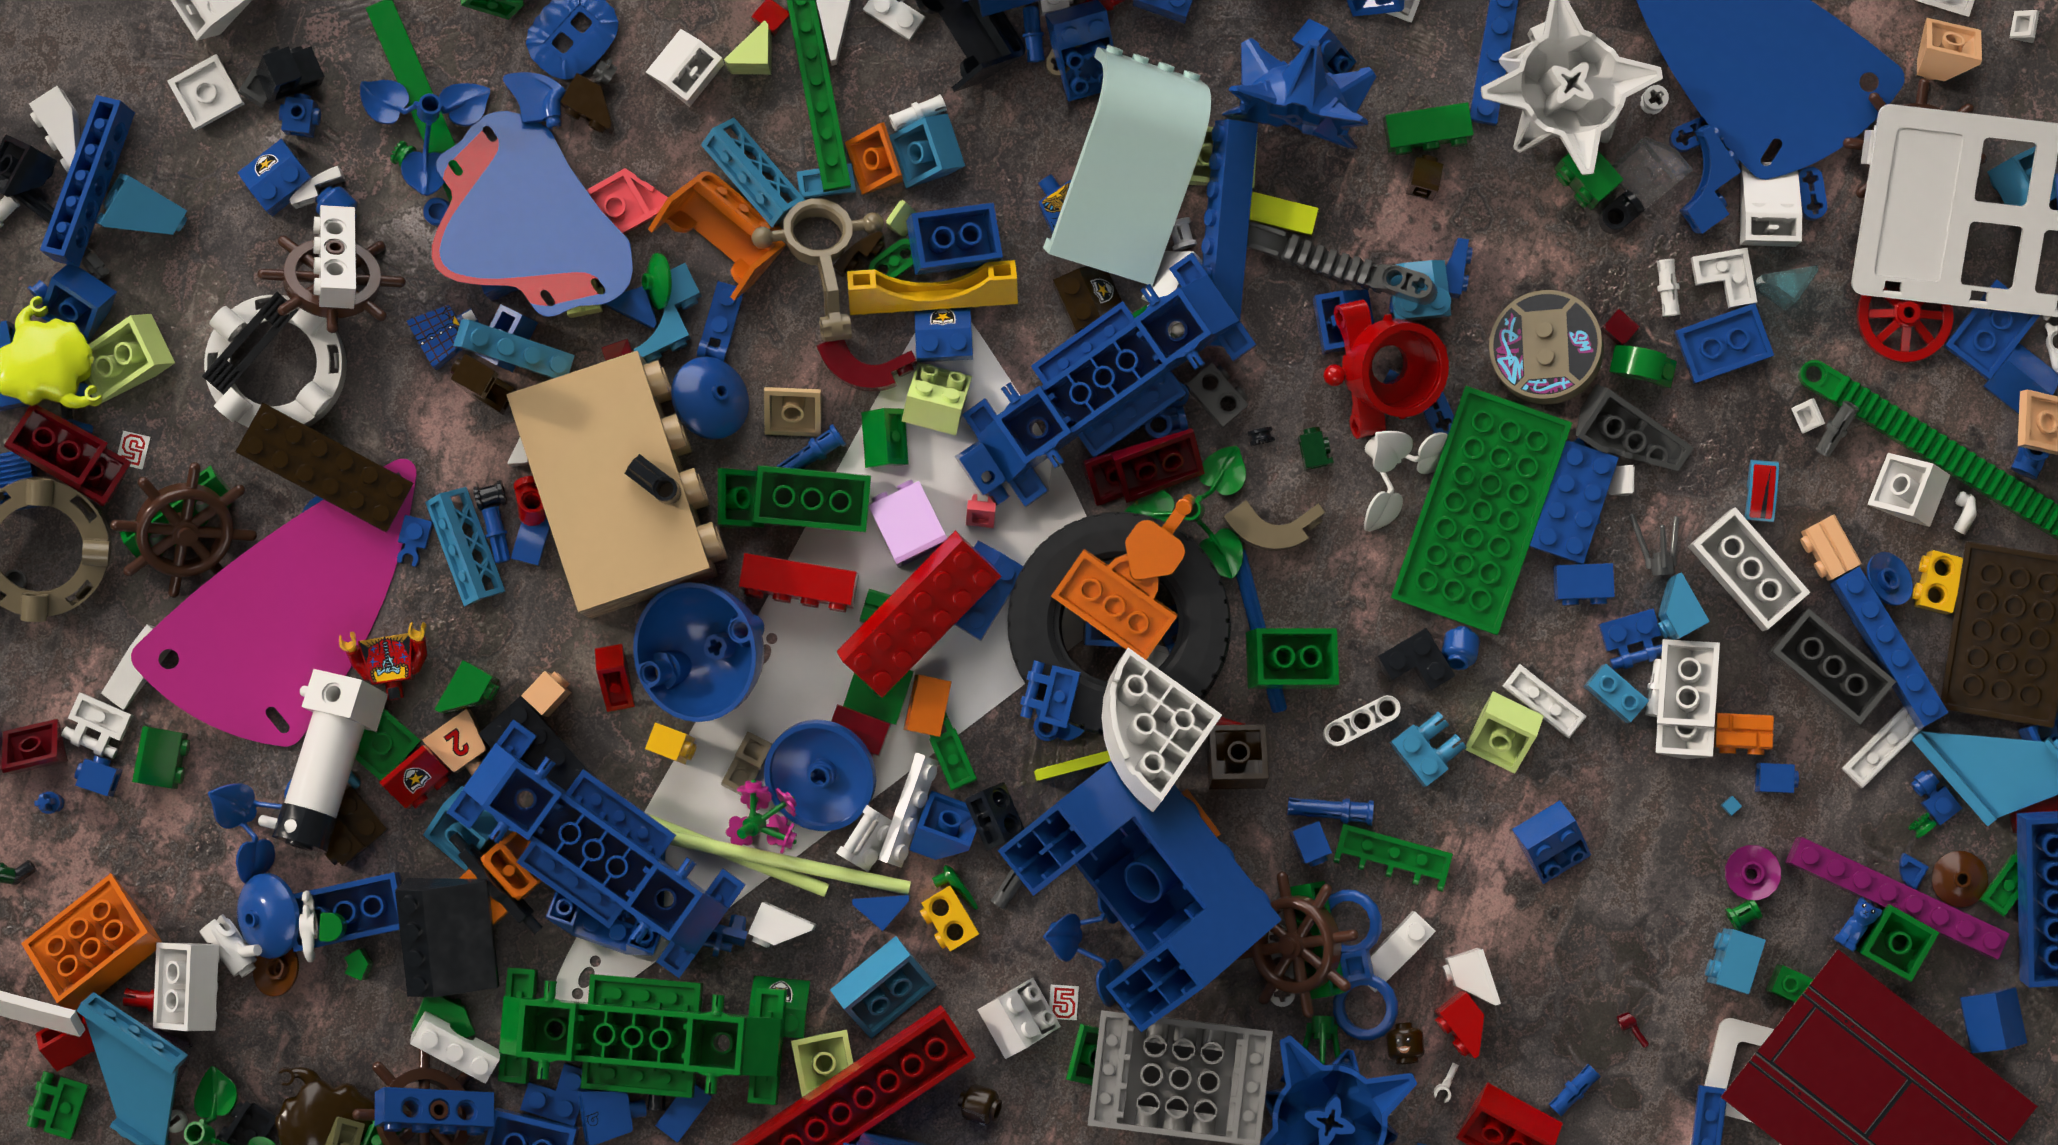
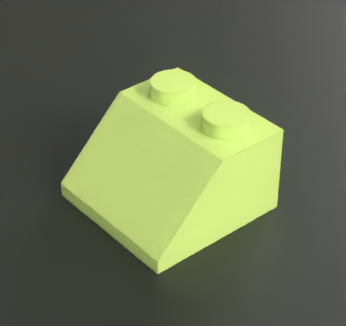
M1493 691L1480 713L1465 745L1467 747L1465 750L1515 774L1537 737L1544 715Z

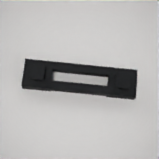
M276 291L202 377L224 395L297 313L298 309H295L286 316L279 315L278 307L288 300ZM265 318L273 326L235 368L227 360Z

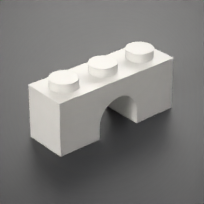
M427 1011L423 1013L411 1034V1045L485 1084L500 1060L499 1049L476 1037L474 1040H469L460 1036L451 1029L450 1023Z

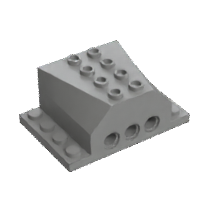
M1101 1010L1088 1125L1241 1145H1260L1273 1031L1162 1017L1140 1032L1126 1013Z

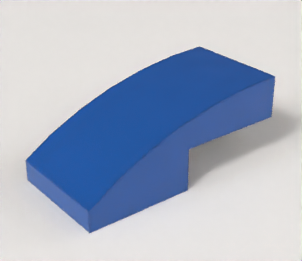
M527 506L529 509H535V507ZM547 516L541 524L536 526H528L521 522L511 559L540 566L545 543L551 531Z

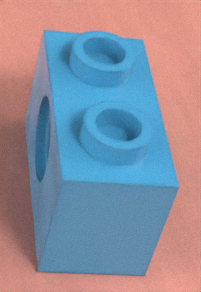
M1607 664L1601 665L1583 686L1625 723L1632 722L1649 702L1646 697Z

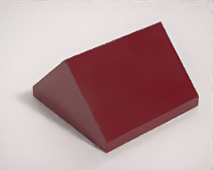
M54 719L3 731L2 772L5 774H16L67 762L68 759L63 737L61 736L59 720Z

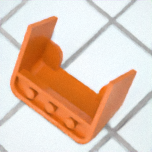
M708 171L701 172L669 196L648 228L650 232H654L665 222L672 230L679 233H687L694 228L735 263L730 271L738 285L730 296L733 300L737 299L755 284L786 246L783 241L772 242L765 249L756 247L752 242V233L756 228L767 227L771 231L783 229L778 225L771 227L749 201L717 175Z

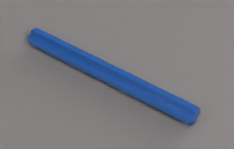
M1243 549V562L1236 577L1251 631L1256 628H1266L1246 550ZM1266 689L1272 712L1285 711L1287 705L1283 690Z

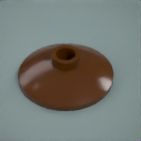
M1953 851L1943 855L1936 862L1931 874V883L1935 894L1942 902L1953 907H1967L1978 902L1986 891L1988 873L1983 862L1974 854L1966 851ZM1960 874H1964L1967 878L1963 885L1957 880Z
M293 947L287 954L278 958L269 959L255 956L257 961L253 963L256 967L253 970V978L257 988L263 994L277 997L284 995L293 987L299 972V959Z

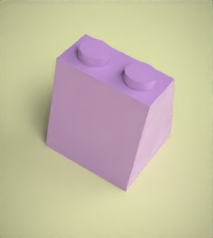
M908 480L897 486V492L889 496L887 492L881 493L871 499L873 503L868 505L898 568L935 551L947 539L919 481L913 483L912 480Z

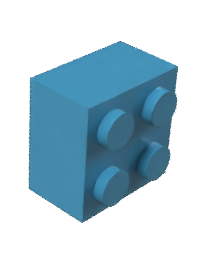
M1723 928L1722 933H1717L1713 948L1717 949L1714 960H1709L1705 970V976H1708L1707 983L1738 993L1749 994L1766 940L1734 929Z

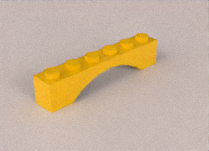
M1015 260L986 262L978 269L961 277L932 283L899 280L875 269L847 271L850 315L1018 304Z

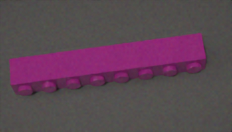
M1795 838L1785 860L1786 864L1854 896L1863 897L1867 902H1871L1882 909H1885L1890 904L1940 932V936L1987 958L1999 959L2010 933L1806 838Z

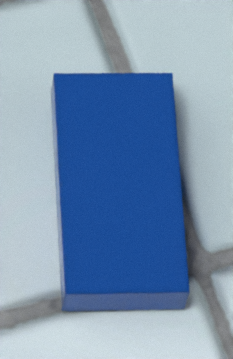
M695 1083L694 1098L676 1097L655 1126L678 1143L713 1096L705 1093V1090Z

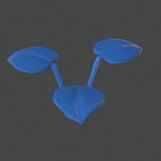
M392 80L362 81L360 84L362 105L367 114L376 122L394 124L398 121L400 113L408 114L417 109L418 118L426 123L423 153L416 151L409 153L402 161L401 174L406 183L421 195L428 196L437 192L444 184V180L436 167L437 159L441 153L433 152L428 154L432 123L439 118L441 112L442 114L448 113L450 120L456 125L471 126L484 115L490 95V88L470 83L453 84L442 90L439 97L428 93L423 95L419 102L414 101L413 105L405 108L409 102V95L406 88L400 83Z
M291 780L289 781V783L287 784V787H286V789H285V793H284L285 799H286V795H287V792H288V789H289ZM242 783L224 785L209 791L208 796L211 800L217 823L226 829L235 828L239 825L252 838V842L243 843L237 852L236 867L241 881L245 884L251 877L267 873L275 859L274 845L268 839L258 841V836L247 825V822L255 818L257 813L256 807L281 809L282 804L254 800L255 794L253 789Z
M1098 894L1100 916L1080 920L1076 914H1066L1057 922L1051 923L1043 938L1050 944L1061 961H1070L1076 952H1079L1102 965V968L1096 975L1097 991L1104 1005L1111 1007L1116 1000L1107 990L1106 986L1124 971L1122 963L1115 958L1110 959L1107 963L1105 959L1078 947L1082 940L1081 925L1101 922L1106 918L1110 924H1115L1119 921Z

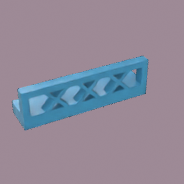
M734 117L712 128L702 142L701 146L771 227L778 225L788 211L798 202L805 201L802 195ZM731 128L738 136V140L731 138L726 133V130ZM744 150L752 152L756 160L749 159L744 154ZM762 171L770 173L774 181L766 179ZM780 192L788 194L793 201L787 204L781 197Z
M467 487L440 493L426 501L427 509L464 607L484 598L505 592ZM460 496L464 506L462 512L454 508L451 500L452 497ZM464 522L471 526L473 530L472 538L464 534L462 529ZM473 549L481 552L483 557L481 564L473 559ZM483 575L491 579L494 589L485 591L482 583Z

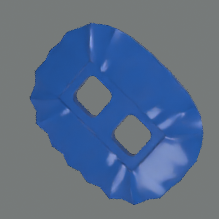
M552 0L543 8L541 13L535 18L533 25L528 29L526 46L530 57L549 75L559 79H572L576 73L581 75L586 72L606 52L617 35L619 22L614 8L606 0ZM578 13L585 14L592 21L591 26L584 33L579 32L571 25V21ZM560 33H564L573 41V45L566 53H561L552 45L553 40Z

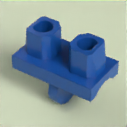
M736 914L731 915L729 926L718 924L703 946L714 948L712 956L717 958L720 950L731 953L733 944L744 947L748 932L745 931L746 917Z

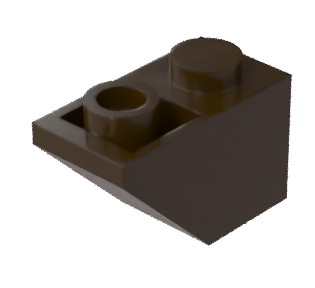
M576 73L560 101L562 106L566 108L564 113L576 120H579L580 117L590 122L588 126L601 134L605 130L612 134L614 126L602 87Z

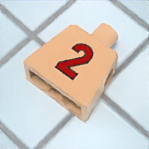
M465 709L422 739L454 773H459L466 768L472 776L482 763L480 757L490 751L487 743L478 734L481 730L469 709Z

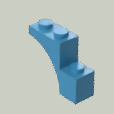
M686 263L670 270L672 279L671 295L667 306L664 308L660 324L647 341L633 349L640 353L646 363L662 358L661 353L669 349L672 352L682 349L688 345L686 341L691 339L677 308L681 306L683 309L690 308L698 303L697 299L702 296Z

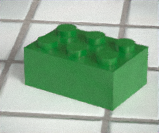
M1256 628L1245 633L1248 689H1328L1339 685L1337 628Z

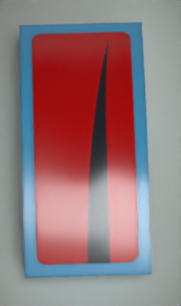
M1750 460L1747 480L1748 494L1744 516L1746 520L1774 522L1779 462Z

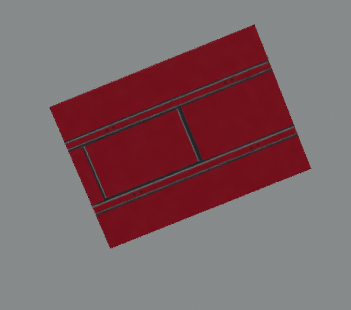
M1837 949L1721 1096L1723 1100L1781 1145H2007L2038 1107L1839 949Z

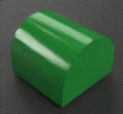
M322 912L320 914L319 940L329 942L341 939L347 930V923L344 917L338 913Z

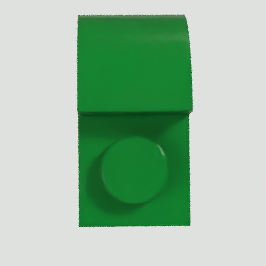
M1615 345L1609 372L1626 379L1644 380L1663 388H1671L1677 361L1666 357L1667 354L1655 350Z

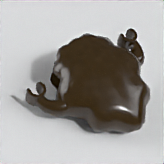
M283 1067L279 1070L278 1074L283 1072L291 1074V1079L281 1082V1085L288 1086L292 1084L295 1078H299L304 1082L295 1097H289L284 1100L281 1111L275 1118L281 1145H325L336 1117L365 1124L360 1145L362 1144L367 1130L373 1122L355 1120L352 1113L355 1109H375V1102L372 1099L361 1094L356 1086L350 1083L333 1087L322 1080L314 1070L309 1068L296 1067L291 1069Z

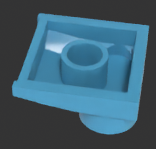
M1445 260L1396 264L1429 276L1436 285L1438 293L1436 299L1427 305H1421L1391 295L1394 318L1412 321L1451 316V297L1448 289ZM1397 275L1393 277L1390 285H1399L1402 281V276ZM1425 285L1424 288H1418L1417 291L1420 293L1421 290L1426 291L1428 288Z

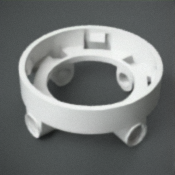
M273 295L251 298L232 309L224 306L216 312L209 322V325L214 330L211 333L205 351V372L214 363L216 357L218 358L259 312L260 309L257 310V308L263 307ZM282 295L286 300L290 299L288 296ZM298 307L297 313L288 323L300 328L311 340L317 358L316 373L313 381L309 382L299 392L296 400L282 406L271 407L310 427L322 419L338 400L346 379L347 360L344 345L338 332L329 333L327 331V318L312 315ZM335 345L338 347L339 353H334V368L339 369V372L330 374L331 360L328 346ZM232 356L227 360L229 363H231ZM207 381L211 395L216 401L214 407L231 422L236 421L249 428L261 405L245 397L235 383L223 395Z

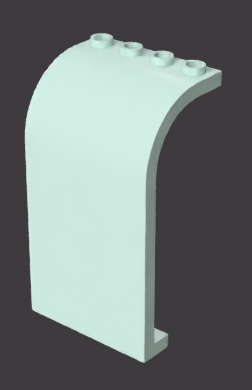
M1107 45L1106 49L1097 47L1094 58L1100 61L1103 67V82L1099 102L1051 239L1046 238L1043 248L1050 255L1153 286L1206 136L1211 111V92L1209 87L1199 80L1200 75L1194 72L1184 70V73L1180 74L1174 72V66L1159 62L1158 66L1148 63L1149 58L1133 53L1131 58L1122 55V49Z

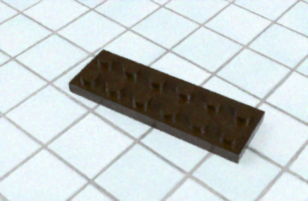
M263 402L235 453L385 533L389 530L414 484Z

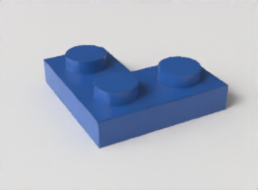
M564 1063L556 1090L529 1082L520 1110L575 1126L580 1113L577 1091L587 1090L581 1088L582 1068Z

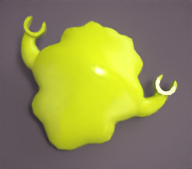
M40 296L32 298L30 305L22 309L15 320L16 331L12 343L0 348V393L31 406L40 403L44 399L60 402L65 407L74 409L83 408L88 405L99 406L103 400L102 395H98L95 398L90 397L91 394L97 392V387L94 385L86 388L84 396L75 395L78 391L79 383L90 377L91 365L94 362L93 351L87 344L84 335L75 323L64 322L57 318L47 323L31 321L33 315L44 317L48 313L47 306H43L40 309L35 308L43 302Z

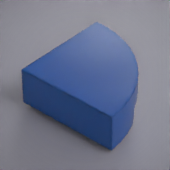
M1902 853L1899 861L1900 876L1905 885L1917 890L1929 867L1906 853Z

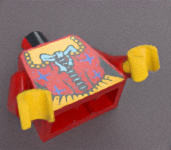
M411 622L406 634L358 641V645H356V634L350 632L352 641L345 642L340 635L339 645L342 650L346 651L352 667L364 681L371 682L374 686L385 685L386 693L388 694L387 700L404 698L402 682L414 680L415 675L421 671L426 660L427 646L424 635L427 625L425 622H422L421 630L417 631L413 628V622Z

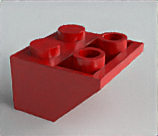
M1459 991L1434 1011L1438 1016L1434 1020L1444 1033H1451L1455 1040L1452 1044L1462 1056L1466 1057L1468 1055L1475 1059L1480 1054L1484 1014L1467 992Z

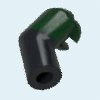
M27 860L16 869L7 867L3 862H0V883L17 885L35 873L37 869L30 860Z

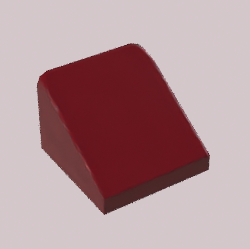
M1618 309L1604 324L1601 331L1617 345H1625L1640 326L1622 310Z

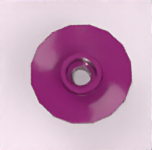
M1746 845L1738 848L1729 856L1725 865V879L1729 888L1737 896L1745 900L1759 901L1769 897L1777 889L1781 880V867L1777 858L1768 849L1759 845ZM1747 870H1753L1756 873V878L1749 879L1746 875Z

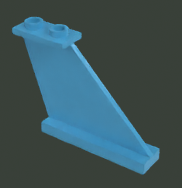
M1923 730L1912 739L1915 745L1987 826L1997 820L1998 817L2058 795V739L2053 741L2048 737L2045 741L1927 732Z
M93 992L80 1003L76 1012L85 1017L117 1118L111 1123L110 1127L117 1131L120 1136L129 1139L136 1145H170L171 1141L168 1140L178 1068L184 1063L188 1054Z

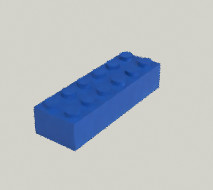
M2058 811L2017 813L2019 980L2029 988L2058 986Z

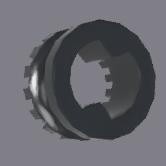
M1272 427L1248 431V436L1252 437L1250 446L1260 445V442L1264 444V441L1265 443L1275 441V438L1270 434L1273 430Z

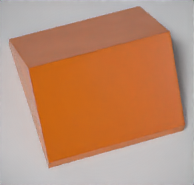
M884 122L844 142L862 195L903 182L902 173Z

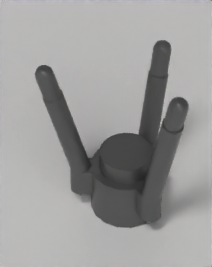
M1631 514L1630 520L1645 559L1646 569H1651L1652 576L1674 574V566H1677L1676 550L1679 517L1675 516L1673 520L1670 551H1667L1665 525H1660L1661 552L1653 553V559H1651L1634 514Z

